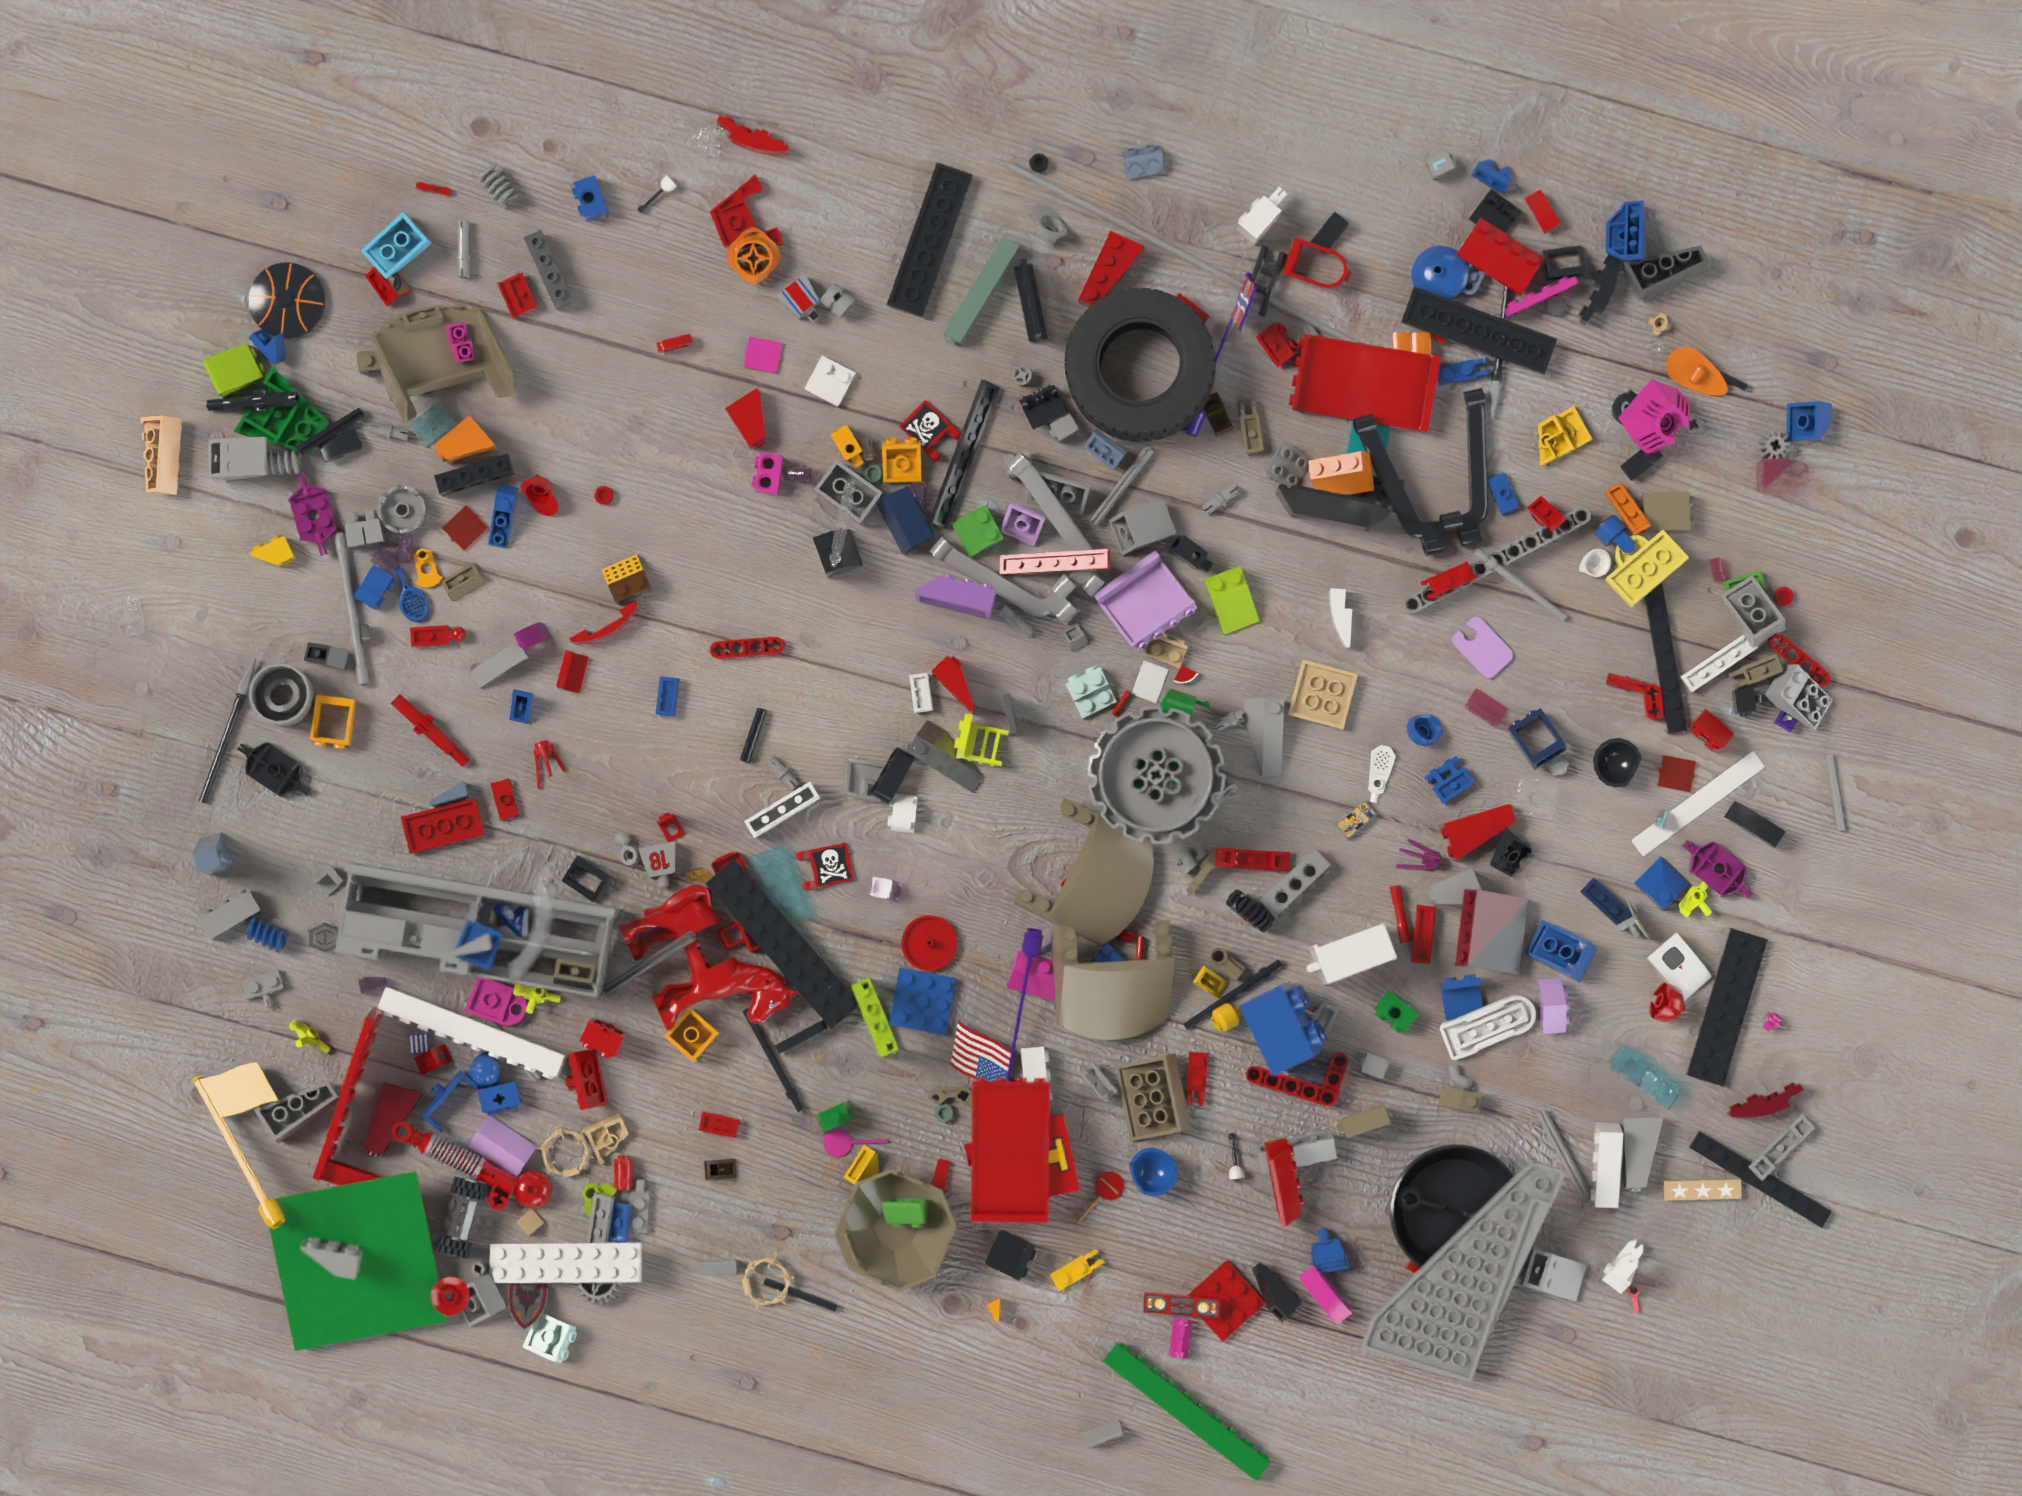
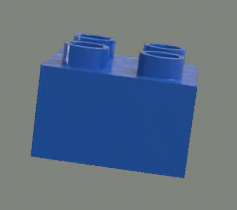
M1290 981L1239 1005L1273 1076L1315 1057L1323 1051L1321 1044L1328 1040L1320 1021L1317 1019L1310 1023L1304 1011L1306 1007L1311 1005L1305 989L1301 984L1293 988Z

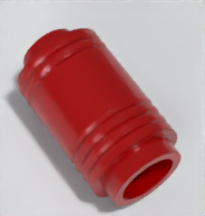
M617 1155V1159H614V1186H616V1190H631V1186H633V1159H629V1155Z

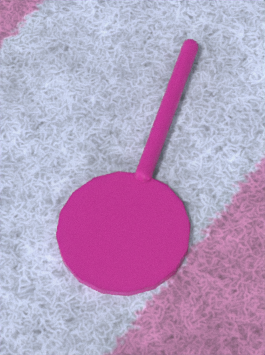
M840 1128L828 1131L823 1140L826 1152L835 1157L844 1156L848 1153L851 1144L888 1143L887 1139L851 1140L848 1132Z

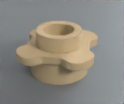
M1660 313L1655 318H1650L1648 321L1649 325L1653 328L1654 335H1660L1661 332L1669 331L1671 328L1666 315Z

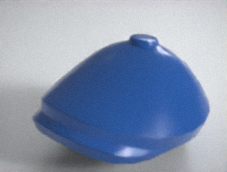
M1431 714L1412 717L1406 727L1411 741L1421 746L1434 744L1443 733L1440 722Z

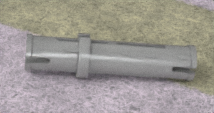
M458 220V256H456V261H458V278L465 279V277L470 278L469 220H462V222Z

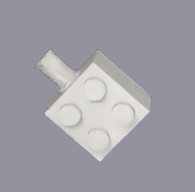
M1277 187L1269 198L1263 196L1261 199L1257 198L1251 205V211L1249 213L1245 212L1239 218L1237 231L1255 245L1279 218L1282 210L1277 205L1287 196V193L1285 191L1282 192V188Z

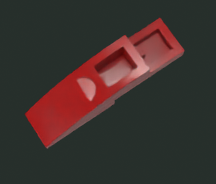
M719 115L716 120L718 126L731 133L728 139L737 146L767 155H788L790 152L786 142L779 138L778 140L771 137L772 134L765 129L760 131L756 128L754 133L751 134L749 128L744 125L739 127L734 124L735 120L727 115L725 117Z

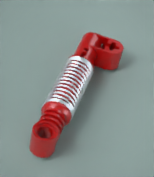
M398 1121L393 1125L392 1133L396 1140L405 1144L409 1142V1146L413 1144V1148L418 1147L417 1150L420 1151V1154L427 1157L430 1156V1159L434 1158V1161L438 1160V1163L442 1161V1165L446 1163V1167L450 1165V1169L454 1167V1171L458 1169V1173L462 1171V1174L470 1175L469 1178L475 1181L480 1180L491 1185L492 1188L487 1200L492 1209L501 1210L506 1206L516 1187L518 1177L490 1164L483 1157L480 1159L479 1155L476 1157V1153L472 1155V1151L468 1153V1149L464 1151V1147L459 1149L460 1145L457 1148L455 1147L456 1144L453 1146L452 1142L449 1144L448 1140L444 1141V1138L439 1142L440 1136L436 1139L437 1134L425 1132L423 1134V1130L420 1132L419 1128L415 1130V1126L406 1121ZM405 1126L408 1130L407 1134L399 1136L396 1133L397 1128ZM495 1188L508 1194L507 1197L501 1194V1203L497 1202V1204H494L492 1198L498 1196V1192L494 1191Z

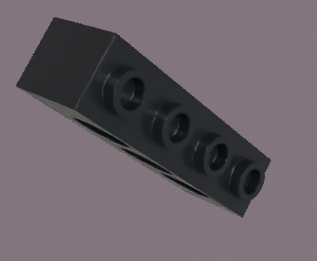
M507 453L434 475L439 494L445 496L515 475L510 456Z

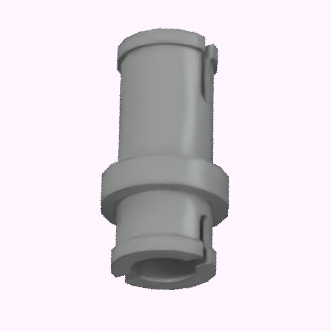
M1239 710L1235 713L1229 712V715L1214 719L1213 722L1218 732L1232 725L1234 727L1238 726L1237 724L1244 722V719Z

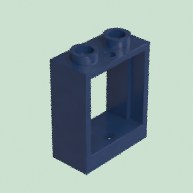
M1541 708L1537 711H1530L1524 719L1514 721L1508 728L1509 735L1534 771L1567 751L1565 742ZM1541 719L1556 742L1533 756L1518 735V732Z

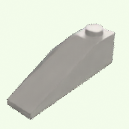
M1244 699V720L1261 775L1281 777L1284 699Z

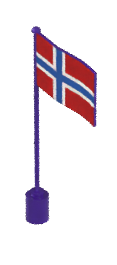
M1251 273L1245 274L1246 279L1215 357L1216 365L1232 323L1237 325L1238 330L1241 331L1257 286L1251 281ZM1203 410L1181 432L1198 437L1206 416L1203 414Z

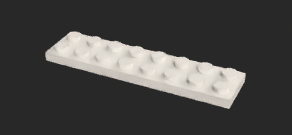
M642 1243L490 1244V1275L494 1283L641 1282Z

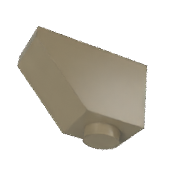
M1442 1086L1438 1105L1478 1113L1482 1094Z

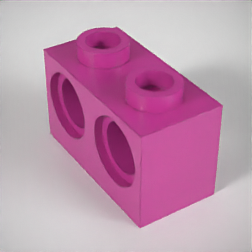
M760 452V457H756L755 468H758L757 476L753 475L752 487H755V492L778 495L784 460L782 455ZM766 460L774 462V466L771 469L764 468L763 464ZM765 478L771 480V485L768 488L761 486V481Z

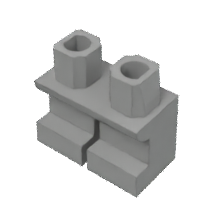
M375 509L365 511L366 521L359 522L358 513L347 514L345 531L347 547L349 549L386 543L382 522L378 519Z

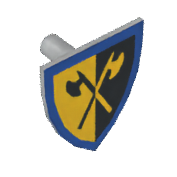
M1627 898L1626 900L1633 917L1616 925L1617 930L1621 932L1629 928L1633 936L1638 937L1641 932L1635 925L1637 924L1646 938L1651 940L1646 927Z

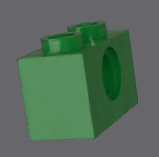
M1388 990L1373 1008L1376 1011L1374 1015L1382 1021L1387 1019L1392 1023L1390 1027L1398 1033L1400 1031L1406 1032L1419 1014ZM1393 1007L1398 1008L1400 1011V1015L1396 1019L1390 1016V1010Z

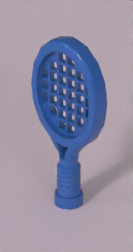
M403 568L394 571L403 587L399 597L401 612L410 621H423L429 613L428 599L422 591L411 587L407 583Z

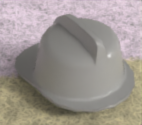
M1042 204L1034 206L1032 213L1037 221L1036 234L1047 245L1051 246L1060 237L1067 234V229L1052 208Z

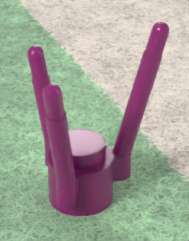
M1408 839L1410 844L1427 853L1422 855L1410 850L1399 849L1402 853L1421 858V863L1424 865L1397 864L1396 868L1430 871L1431 868L1436 870L1438 867L1440 855L1435 854L1434 850L1428 849L1411 839Z

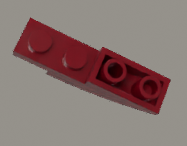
M1792 1082L1783 1087L1784 1091L1780 1093L1775 1091L1767 1095V1100H1765L1763 1095L1757 1096L1755 1093L1746 1098L1747 1102L1741 1105L1738 1102L1730 1106V1111L1726 1112L1727 1116L1739 1118L1770 1115L1790 1107L1787 1099L1804 1091L1800 1083L1795 1084Z

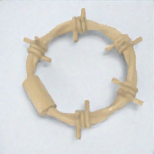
M556 1125V1131L542 1144L541 1148L537 1147V1149L542 1150L544 1163L549 1171L546 1175L548 1176L551 1172L564 1176V1178L578 1175L589 1159H594L593 1156H589L587 1142L584 1138L585 1136H583L585 1131L583 1130L581 1133L567 1129H558ZM563 1134H572L579 1140L576 1145L581 1141L585 1147L583 1157H578V1159L583 1161L580 1167L577 1166L559 1172L553 1165L555 1161L550 1164L546 1158L548 1149H553L552 1146L548 1145L551 1139L556 1136L562 1135V1139H564Z
M775 1254V1257L763 1258L753 1262L749 1258L747 1259L750 1263L747 1265L744 1279L741 1280L745 1295H749L757 1303L756 1309H758V1305H769L779 1301L785 1304L783 1300L787 1294L790 1279L795 1278L776 1260L777 1254ZM761 1262H768L767 1268L770 1267V1264H775L783 1271V1274L779 1275V1277L783 1276L785 1288L782 1293L777 1289L776 1291L779 1294L772 1301L764 1300L765 1295H763L762 1299L751 1294L752 1289L747 1276L751 1270L756 1273L754 1269Z

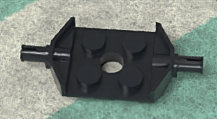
M268 742L254 749H249L243 743L239 745L242 748L238 747L237 750L247 757L245 774L280 797H284L295 790H299L306 796L309 795L308 792H311L312 789L302 784L303 765ZM271 764L278 766V772L274 775L268 772Z

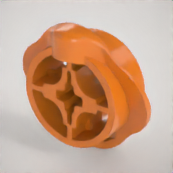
M751 227L742 232L729 246L727 260L730 267L743 280L750 284H758L777 267L780 260V252L775 242L762 230ZM750 243L749 249L739 252L744 245ZM756 243L764 246L768 252L758 249ZM753 248H754V253H755V255H756V258H755V262H754V263H753V258H752V256H751V253H752ZM739 259L748 262L751 268L744 266ZM768 259L765 265H763L760 268H757V264L759 262Z

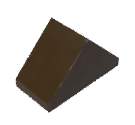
M735 1159L704 1161L705 1180L737 1178Z

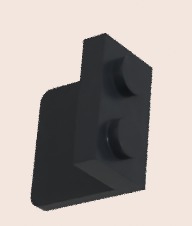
M1000 1230L985 1264L1020 1281L1021 1278L1025 1279L1029 1270L1026 1265L1029 1260L1033 1261L1037 1250L1034 1249V1244Z

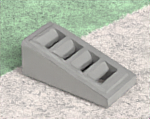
M485 934L452 952V955L456 957L491 950L493 948L491 934Z

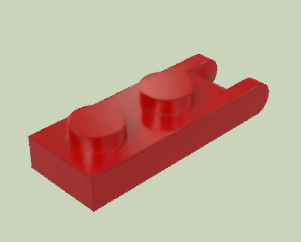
M1467 561L1420 583L1421 586L1429 583L1433 591L1432 594L1426 596L1429 600L1476 578Z

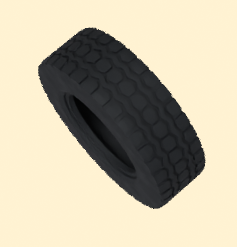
M1128 288V290L1123 289L1116 291L1114 294L1111 293L1104 296L1102 300L1096 301L1093 306H1090L1083 313L1084 315L1080 316L1068 338L1064 366L1072 398L1080 412L1091 424L1102 432L1118 439L1130 440L1132 442H1148L1155 439H1163L1166 436L1169 437L1177 433V431H1181L1200 414L1214 386L1216 373L1215 353L1206 325L1200 316L1183 300L1157 289ZM1133 330H1151L1166 337L1176 348L1180 358L1177 376L1172 385L1155 398L1142 401L1123 398L1114 393L1102 378L1101 365L1104 354L1109 345L1120 335Z

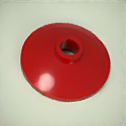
M456 1277L440 1279L431 1291L433 1307L443 1315L452 1316L459 1314L469 1302L467 1285ZM447 1292L452 1293V1297L449 1299L446 1298Z

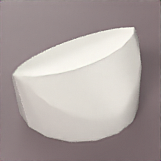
M1596 548L1589 551L1582 559L1579 571L1593 577L1605 575L1611 566V558L1607 550Z

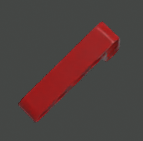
M1336 1052L1331 1055L1321 1086L1280 1073L1275 1075L1277 1077L1276 1085L1270 1086L1267 1083V1078L1272 1075L1271 1071L1258 1066L1248 1067L1245 1071V1078L1248 1082L1323 1106H1332L1337 1100L1347 1068L1348 1058L1342 1052ZM1337 1055L1342 1056L1344 1059V1063L1341 1066L1334 1064V1058ZM1251 1069H1256L1259 1072L1258 1079L1251 1080L1249 1078V1071ZM1330 1074L1338 1076V1082L1335 1085H1331L1328 1082ZM1290 1080L1296 1084V1088L1292 1092L1287 1091L1285 1087L1286 1083ZM1311 1086L1314 1089V1095L1308 1098L1304 1095V1089ZM1325 1092L1332 1094L1333 1099L1330 1103H1325L1322 1099Z

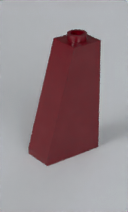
M383 1082L364 1145V1150H368V1155L378 1157L379 1154H385L394 1140L392 1133L393 1125L398 1121L407 1120L422 1097L421 1092ZM400 1126V1127L397 1128V1130H396V1133H397V1134H398V1132L400 1131V1129L402 1128V1126Z

